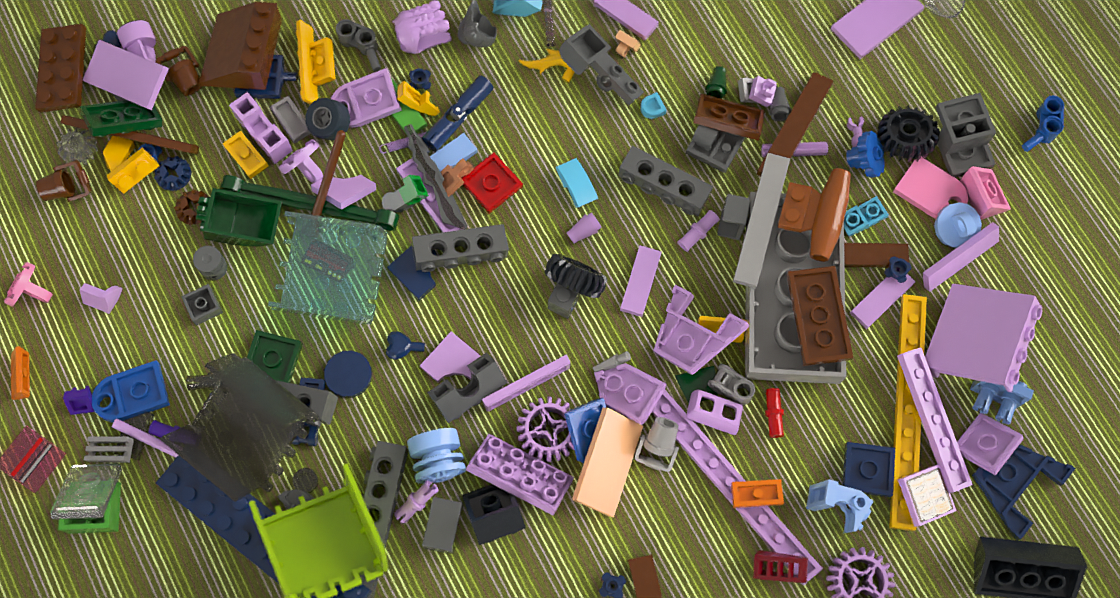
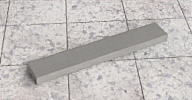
M767 153L735 271L734 283L752 288L757 287L790 158Z

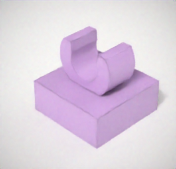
M757 76L753 79L749 99L766 107L770 106L773 102L776 82L769 78L764 79Z

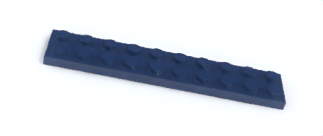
M186 446L157 480L156 484L279 584L254 521L249 502H255L261 520L276 514L199 452ZM363 583L342 592L340 585H337L335 587L338 594L330 598H368L372 591Z

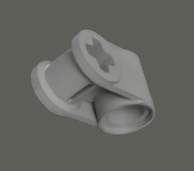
M720 364L718 366L719 371L713 380H709L708 386L735 403L747 405L754 395V384L736 373L729 366ZM745 388L748 390L749 395L746 397L740 396L737 389Z

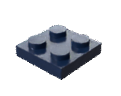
M846 442L843 486L860 490L864 494L892 497L895 448Z

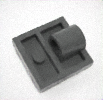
M699 125L685 154L726 173L745 137Z

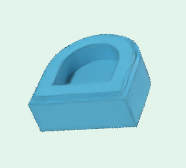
M658 92L646 96L641 102V113L646 118L654 119L667 112Z

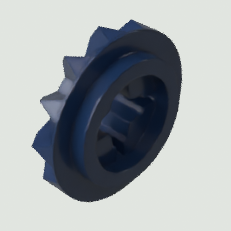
M167 156V159L164 161H159V166L155 169L154 178L161 188L168 191H176L186 186L189 182L191 168L185 159H181L178 156ZM167 169L175 170L178 178L173 175L169 176Z

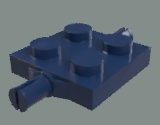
M273 55L266 90L235 88L234 94L236 98L248 92L252 98L281 99V89L284 81L297 82L298 73L284 72L285 59L283 55Z

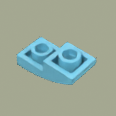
M577 158L556 167L564 188H568L576 208L598 199L590 179Z
M875 196L862 205H856L846 211L844 230L848 236H852L884 220L889 214L878 197Z

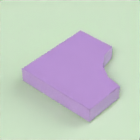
M362 175L345 179L333 177L326 200L342 210L376 190V183ZM322 179L311 184L312 192L317 195Z
M450 332L424 360L420 368L436 382H440L445 377L451 375H461L471 380V372L467 365L478 359L480 355L453 332Z

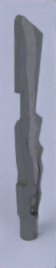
M406 125L404 129L409 139L408 148L413 152V161L418 165L417 170L423 173L424 184L433 187L442 222L461 229H467V224L453 195L448 197L442 185L444 178L435 162L429 157V149L422 138L417 135L413 125Z

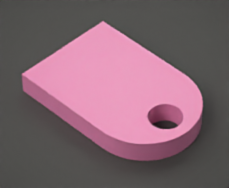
M923 157L918 162L914 160L893 191V193L937 219L939 211L949 205L948 201L951 199L956 200L958 203H968V193L964 185Z

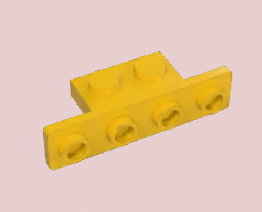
M299 20L296 21V36L301 83L300 95L304 102L311 105L313 101L318 99L317 86L335 80L333 43L328 37L314 42L313 28Z

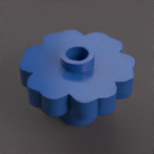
M873 131L862 133V136L858 137L857 146L852 147L846 153L848 165L851 168H862V170H865L866 176L870 178L879 177L884 172V151L882 144L877 138V134Z

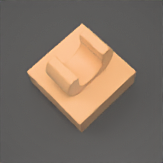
M621 30L615 36L620 43L615 51L624 58L630 49L637 52L641 46L638 40Z

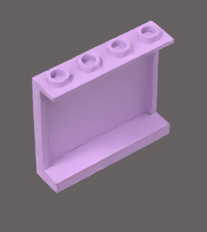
M952 284L925 355L932 377L938 378L939 374L943 373L1004 385L1008 392H1012L1013 386L1019 381L1021 364L1026 361L1029 341H1032L1034 338L1036 321L1042 315V306L1039 304L1036 296Z

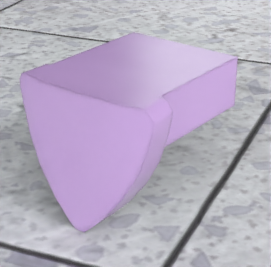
M84 283L80 288L83 304L108 314L114 308L122 292V288L118 286H112L104 291Z

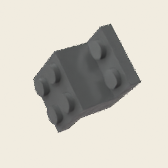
M981 93L937 103L935 108L943 126L938 137V147L948 173L953 177L964 175L971 167L993 168L995 161L988 143L996 134V130Z

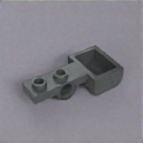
M590 24L566 39L560 47V56L577 75L592 67L598 73L596 79L598 87L605 92L613 89L628 106L644 93L639 85L608 54L612 47Z

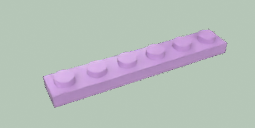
M920 347L897 355L936 462L941 466L949 492H956L973 485L922 348Z

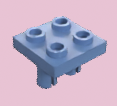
M974 380L970 390L978 393L972 408L975 411L980 409L979 412L982 414H988L990 404L994 400L1001 404L995 419L999 422L1003 419L1002 423L1004 424L1011 423L1015 409L1031 400L1034 390L1027 388V385L1021 381H1018L1013 386L1012 392H1008L1004 385Z

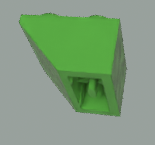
M121 483L70 484L60 504L58 530L68 534L118 532Z

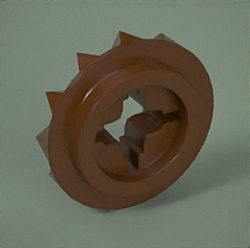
M192 189V191L183 192L180 198H176L177 203L174 209L180 221L189 225L201 223L200 220H196L197 213L188 208L190 207L189 201L197 204L199 197L207 198L203 191Z

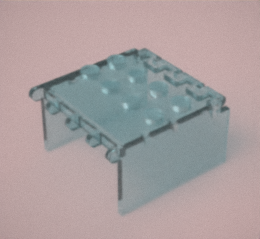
M285 211L284 216L288 218L287 223L295 224L293 238H284L283 242L284 244L291 245L288 262L280 261L279 266L287 268L284 285L276 284L275 289L283 290L281 303L269 301L268 306L272 307L271 310L372 325L376 305L368 303V299L377 300L380 282L372 280V276L381 277L384 259L376 257V253L385 254L387 232L380 225Z

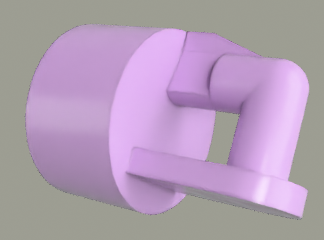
M133 20L123 24L117 31L123 50L156 63L155 51L153 49L156 39L150 24L143 20Z

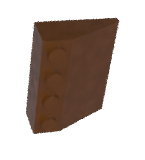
M252 2L217 14L199 80L200 86L266 90L282 23L277 3Z

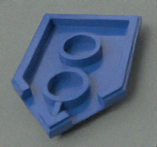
M604 398L595 399L564 413L576 458L583 464L602 408H606Z

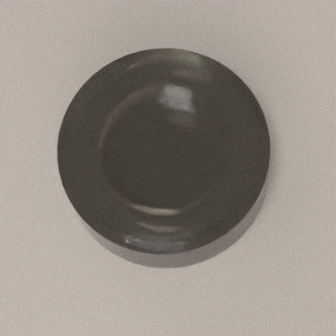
M302 468L294 474L293 485L296 489L311 493L318 486V476L312 469Z

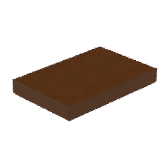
M700 94L693 123L759 141L765 111L706 94Z

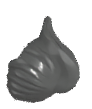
M471 0L467 13L460 22L458 38L466 45L471 44L474 47L481 48L489 47L496 40L497 28L492 26L487 17L481 14L477 0Z

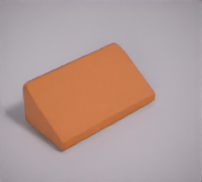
M20 346L15 347L11 353V399L13 400L29 398L30 396L29 353Z

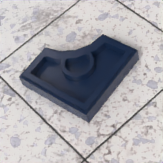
M412 246L387 267L419 301L436 286L430 272L416 271ZM433 250L432 254L437 256V252Z

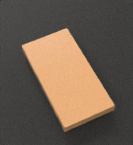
M602 408L572 500L608 517H614L643 429L642 425L609 408Z

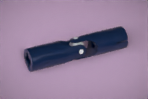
M478 76L462 93L458 102L452 105L422 137L425 145L430 150L437 152L466 120L467 115L473 112L493 91L492 83L484 76ZM451 115L456 122L449 121L447 117Z

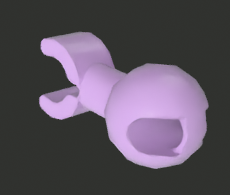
M863 117L859 118L858 127L852 122V118L848 119L847 127L854 134L851 139L853 147L857 146L858 137L862 136Z

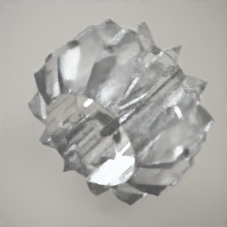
M76 127L74 132L68 129L67 135L60 134L62 140L56 142L59 148L57 151L59 156L63 157L65 163L77 160L87 165L88 158L94 159L92 153L98 152L96 147L97 140L91 136L92 134L88 130Z

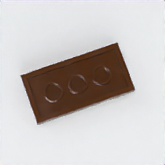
M82 23L41 29L35 109L40 113L79 108L81 106L86 27Z
M829 266L788 271L786 275L803 365L808 366L852 360L854 357L836 267Z

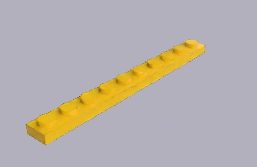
M902 295L898 355L920 347L924 353L927 297ZM899 359L893 448H895L894 486L890 502L889 528L915 531L916 527H914L898 479L919 471L921 419Z

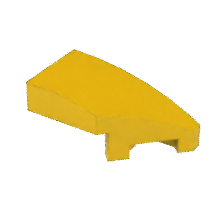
M405 81L398 85L397 99L416 111L431 116H436L440 113L439 108L430 103L429 97L431 95L428 91L421 95Z
M118 136L111 137L103 151L106 166L110 172L127 160L135 148L134 141Z

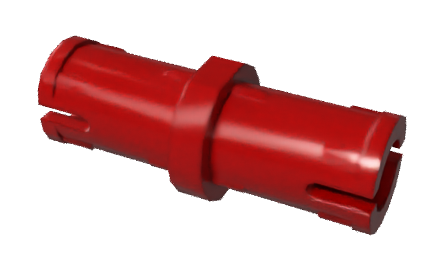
M769 388L766 389L767 410L765 411V416L768 417L770 438H781L784 436L782 421L784 409H781L780 389Z

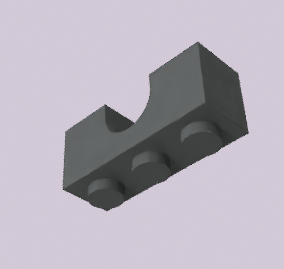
M487 352L467 365L471 372V380L467 386L456 389L448 380H445L427 392L440 414L448 423L458 419L462 413L473 406H477L483 398L500 390L503 385L508 383L495 360Z

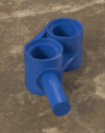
M1058 96L1047 97L1037 109L1036 115L1039 119V127L1036 130V135L1022 145L1024 151H1030L1040 142H1053L1063 130L1064 102Z

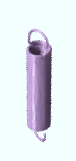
M427 131L420 133L418 135L422 138L427 133ZM411 136L413 138L414 145H416L417 141L415 136ZM408 137L386 143L389 152L408 147Z

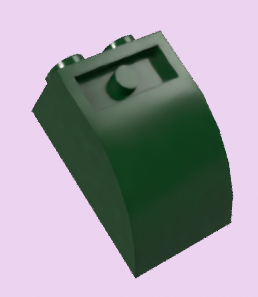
M212 188L211 197H199L196 220L201 221L200 231L203 232L204 240L254 247L268 246L274 243L282 201Z

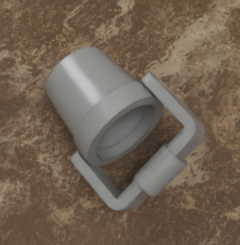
M656 418L648 435L645 437L642 434L635 454V460L645 464L644 466L656 470L671 471L679 447L675 446L678 424L668 418ZM642 445L656 455L667 457L672 455L669 465L657 459L640 455Z

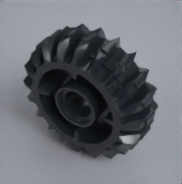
M909 105L905 109L898 106L896 111L891 109L888 114H884L882 121L878 125L877 138L883 146V151L890 152V158L897 156L899 161L905 158L908 163L912 158L917 162L921 157L926 159L929 153L935 150L939 141L940 129L937 128L938 121H933V115H926V109L922 112L918 111V106L910 109Z
M552 254L544 272L549 279H552L559 285L591 298H599L606 287L607 278L603 273L578 260L561 254Z

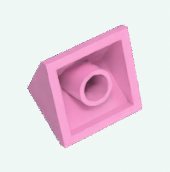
M971 167L960 179V182L967 190L968 201L971 207L977 211L981 220L1011 209L992 169Z

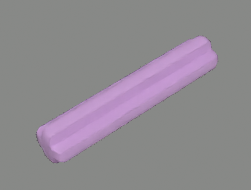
M827 142L800 143L793 156L826 155L828 144ZM772 144L762 145V157L767 155Z

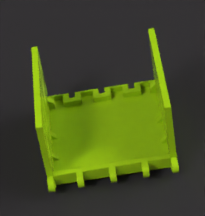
M348 463L343 465L345 476L343 483L345 487L329 492L328 487L325 486L322 488L323 496L308 502L305 501L304 496L298 497L300 505L283 512L280 505L275 506L277 514L261 520L255 502H249L254 521L284 598H311L314 595L316 598H330L338 594L335 587L337 585H340L342 592L361 585L360 576L363 574L368 582L384 575L383 572L388 571L386 550Z

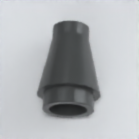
M776 87L773 102L769 107V115L774 121H784L788 118L791 108L785 95V89L783 87Z

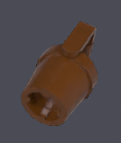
M181 46L163 53L162 56L156 59V63L161 65L186 53L189 59L179 61L168 69L165 81H172L184 96H190L198 92L203 86L199 85L200 77L195 69L199 67L198 62L188 47Z
M77 160L53 167L54 173L36 181L37 191L44 201L67 198V201L70 202L85 197L92 191L85 169H82L80 162ZM71 165L74 166L75 173L85 191L75 195L73 179L69 172L64 169Z

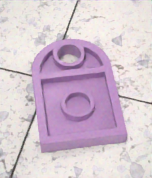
M387 68L340 86L331 98L348 105L350 114L349 128L360 127L402 111Z

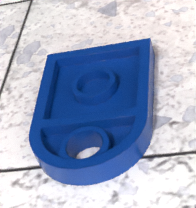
M157 360L103 379L95 387L92 394V407L103 420L114 423L115 419L126 421L170 405L160 363ZM110 397V404L107 407L101 408L100 402L104 398Z

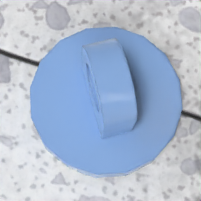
M954 203L945 206L939 211L934 227L937 237L943 244L957 248L980 232L982 224L979 214L973 207L964 203Z

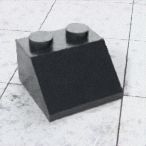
M491 484L462 495L479 545L492 542L495 539L514 534L526 528L517 500L513 494Z

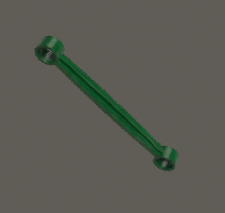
M224 175L219 188L282 201L283 206L309 211L313 210L317 196L247 183L232 175ZM325 200L321 213L323 215L371 223L386 231H395L400 217L397 213L390 210L379 209L374 211L355 205H349L341 210Z

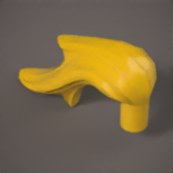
M547 49L549 55L539 60H519L525 67L539 69L540 74L549 67L564 66L567 69L562 79L570 82L575 73L564 62L560 52L557 50Z

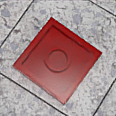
M494 152L478 164L471 173L461 178L465 182L463 186L488 214L523 187L520 179Z

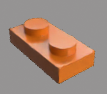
M781 479L731 483L733 508L784 504Z

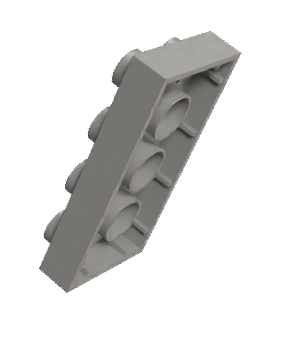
M750 192L748 197L750 198V205L746 220V230L757 192ZM781 193L757 287L746 286L745 320H747L750 326L745 330V378L751 380L840 384L846 378V361L803 365L786 274L788 271L835 266L845 312L844 222L839 239L827 262L816 261L810 258L812 230L799 233L778 228L786 197L785 193Z

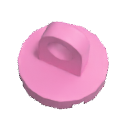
M25 262L22 266L25 269L16 275L7 292L8 295L4 299V303L13 307L22 292L42 302L49 303L53 294L29 282L35 265Z

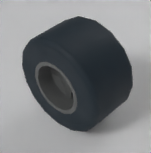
M319 98L313 101L307 109L306 125L313 136L325 140H335L339 130H343L345 133L348 131L350 114L343 103L329 98Z

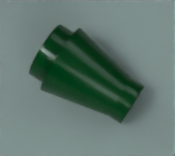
M714 67L713 73L705 87L706 95L723 99L727 94L726 69L724 67Z

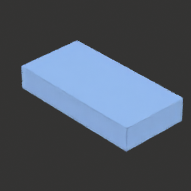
M463 133L432 154L430 158L441 172L447 165L454 168L462 158L466 161L477 153V148Z

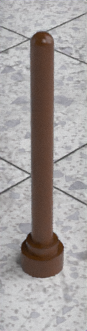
M339 130L336 134L311 217L307 219L306 223H303L301 233L312 238H319L321 232L319 219L346 137V133L343 130Z

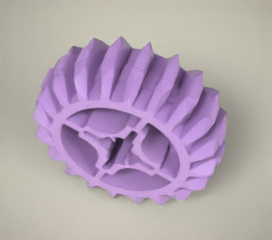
M551 397L547 398V403L545 404L542 398H539V406H536L533 402L529 403L532 411L524 408L522 412L526 417L518 418V422L523 424L517 426V432L523 433L518 436V440L526 441L522 445L523 450L531 447L529 451L530 456L538 452L537 459L542 460L543 455H547V462H551V455H555L557 461L561 460L560 452L568 457L569 451L567 447L574 450L570 433L565 441L559 445L556 436L564 431V428H568L564 413L569 409L570 404L566 402L563 407L560 406V398H557L556 403L553 404ZM548 412L561 415L565 421H562V419L553 420ZM541 414V425L535 427V430L529 431L533 419ZM546 420L551 428H555L553 429L552 438L548 431H543V429L546 430ZM532 438H544L551 447L541 446Z
M863 547L859 548L858 554L855 548L849 549V555L845 551L841 552V559L837 557L833 559L836 566H829L828 568L834 575L826 577L827 581L833 582V585L827 587L828 591L835 589L836 592L831 598H853L859 592H863L873 598L893 597V593L887 589L895 587V583L888 582V579L894 577V574L891 572L887 574L885 570L890 567V564L881 565L880 562L883 560V556L880 555L874 559L875 551L870 550L866 555V550ZM850 562H862L869 566L861 572L855 568H850L848 564ZM843 572L849 581V587L846 591L842 583ZM874 573H876L878 577V591L876 590L877 587L872 582V576L874 575ZM865 575L862 581L863 586L856 588L859 582L857 578Z

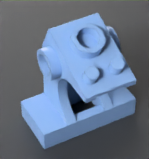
M826 480L810 485L806 509L818 511L834 507L835 505L840 506L845 514L844 533H849L863 528L861 522L865 521L870 515L871 510L869 508L873 501L860 490L838 485V482L833 480Z

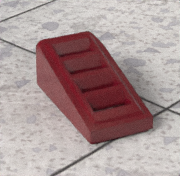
M759 550L755 554L753 578L797 583L807 582L808 557ZM764 561H767V570H764ZM774 562H778L777 572L773 571ZM784 562L788 563V573H784ZM794 563H799L798 575H794Z

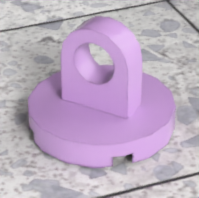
M311 139L305 143L304 148L297 149L282 162L283 164L279 166V169L283 174L288 173L297 166L312 183L323 178L321 170L309 157L319 147L317 142Z

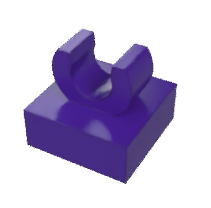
M85 386V389L81 390L73 387L71 391L64 392L63 400L70 415L95 412L92 407V392L89 386Z

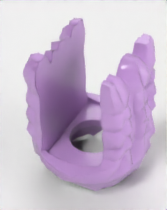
M439 0L417 6L414 9L402 11L392 21L395 24L400 48L405 53L418 54L425 49H431L439 44L451 41L450 33H446L450 29L448 20H443L445 13L439 10L441 7Z

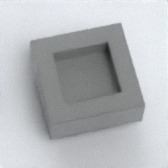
M754 78L738 80L740 102L757 103L749 99Z

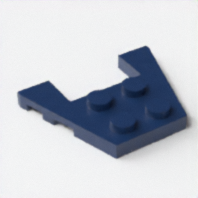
M1020 444L996 475L980 466L972 474L1015 540H1021L1033 525V522L1014 508L1013 505L1039 471L1061 486L1076 469L1069 464L1065 465L1055 461L1056 459L1033 452L1032 449Z

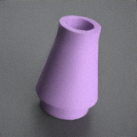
M590 213L588 215L585 214L566 233L575 244L577 241L598 233L597 230L602 227L595 216Z

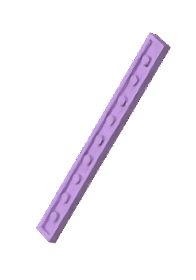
M665 390L654 407L652 414L656 418H668L678 424L676 441L733 505L731 483L745 480L698 426L686 417L684 410ZM768 506L735 508L773 552L808 557L807 582L823 569ZM784 562V565L788 568V563ZM794 563V575H798L799 563Z

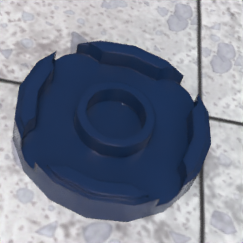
M352 350L335 354L327 362L324 370V379L328 388L340 397L354 398L362 394L371 383L372 368L368 360L361 353Z

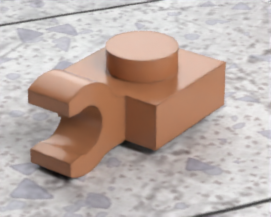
M463 158L454 168L447 165L441 171L444 178L442 185L448 197L465 183L461 177L468 175L474 169L469 161L466 162Z

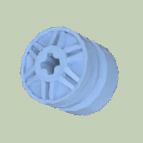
M455 428L431 430L408 439L407 444L410 457L412 459H422L413 465V470L419 472L415 475L417 483H424L426 480L432 483H439L450 480L466 471L465 464L460 462L464 458L463 454L451 453L461 446L458 432Z

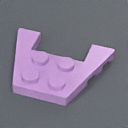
M675 285L672 290L673 297L671 303H668L666 309L668 312L666 320L661 325L653 351L658 356L693 375L748 329L750 325L729 313L716 333L682 316L694 296L691 292Z

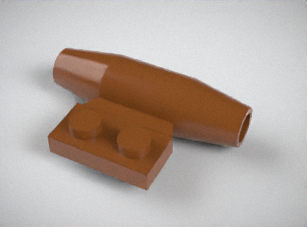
M835 168L832 170L821 194L811 186L789 182L778 228L799 233L812 230L810 258L816 261L827 262L841 233L849 202L851 173L845 169Z

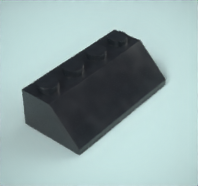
M980 536L974 555V593L1005 598H1077L1087 564L1079 547Z

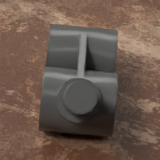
M348 19L339 21L336 25V32L341 45L358 48L360 53L368 56L373 72L380 71L381 66L375 53L378 49V44L374 31ZM365 40H371L368 43H363Z

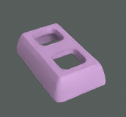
M694 390L691 393L686 417L695 422L736 435L739 429L743 406L702 390ZM701 397L714 402L712 412L700 408ZM724 405L736 410L734 420L722 416Z

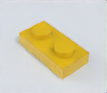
M241 131L222 143L250 179L268 167L267 162Z
M141 148L106 176L124 194L155 170L159 164L144 148Z

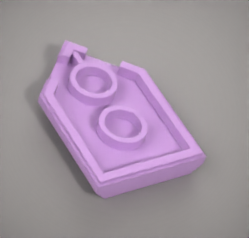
M627 363L617 365L616 368L606 371L594 372L599 396L604 398L606 406L640 425L646 422L666 388V383Z

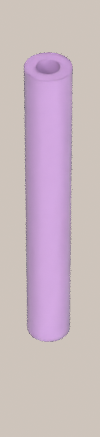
M115 419L112 428L175 458L182 452L181 449L119 419Z

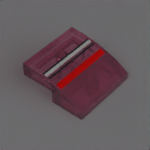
M26 425L0 457V470L33 493H36L67 453Z

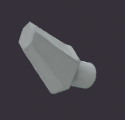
M627 351L620 355L615 354L594 366L593 370L598 372L616 368L617 365L631 360V356Z

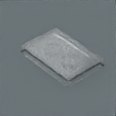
M121 464L72 465L50 511L51 518L103 517L122 472Z

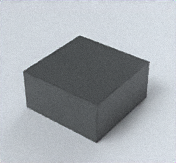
M209 284L181 296L196 326L223 313Z

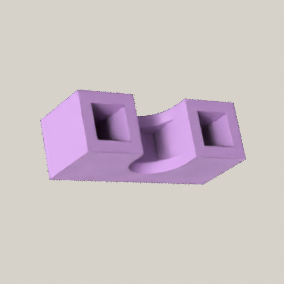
M248 92L229 105L236 119L274 164L293 151L288 139L275 124L272 125L260 106Z

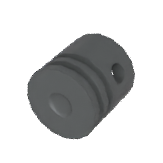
M203 246L195 252L193 256L194 266L205 279L216 281L225 275L228 265L217 248Z

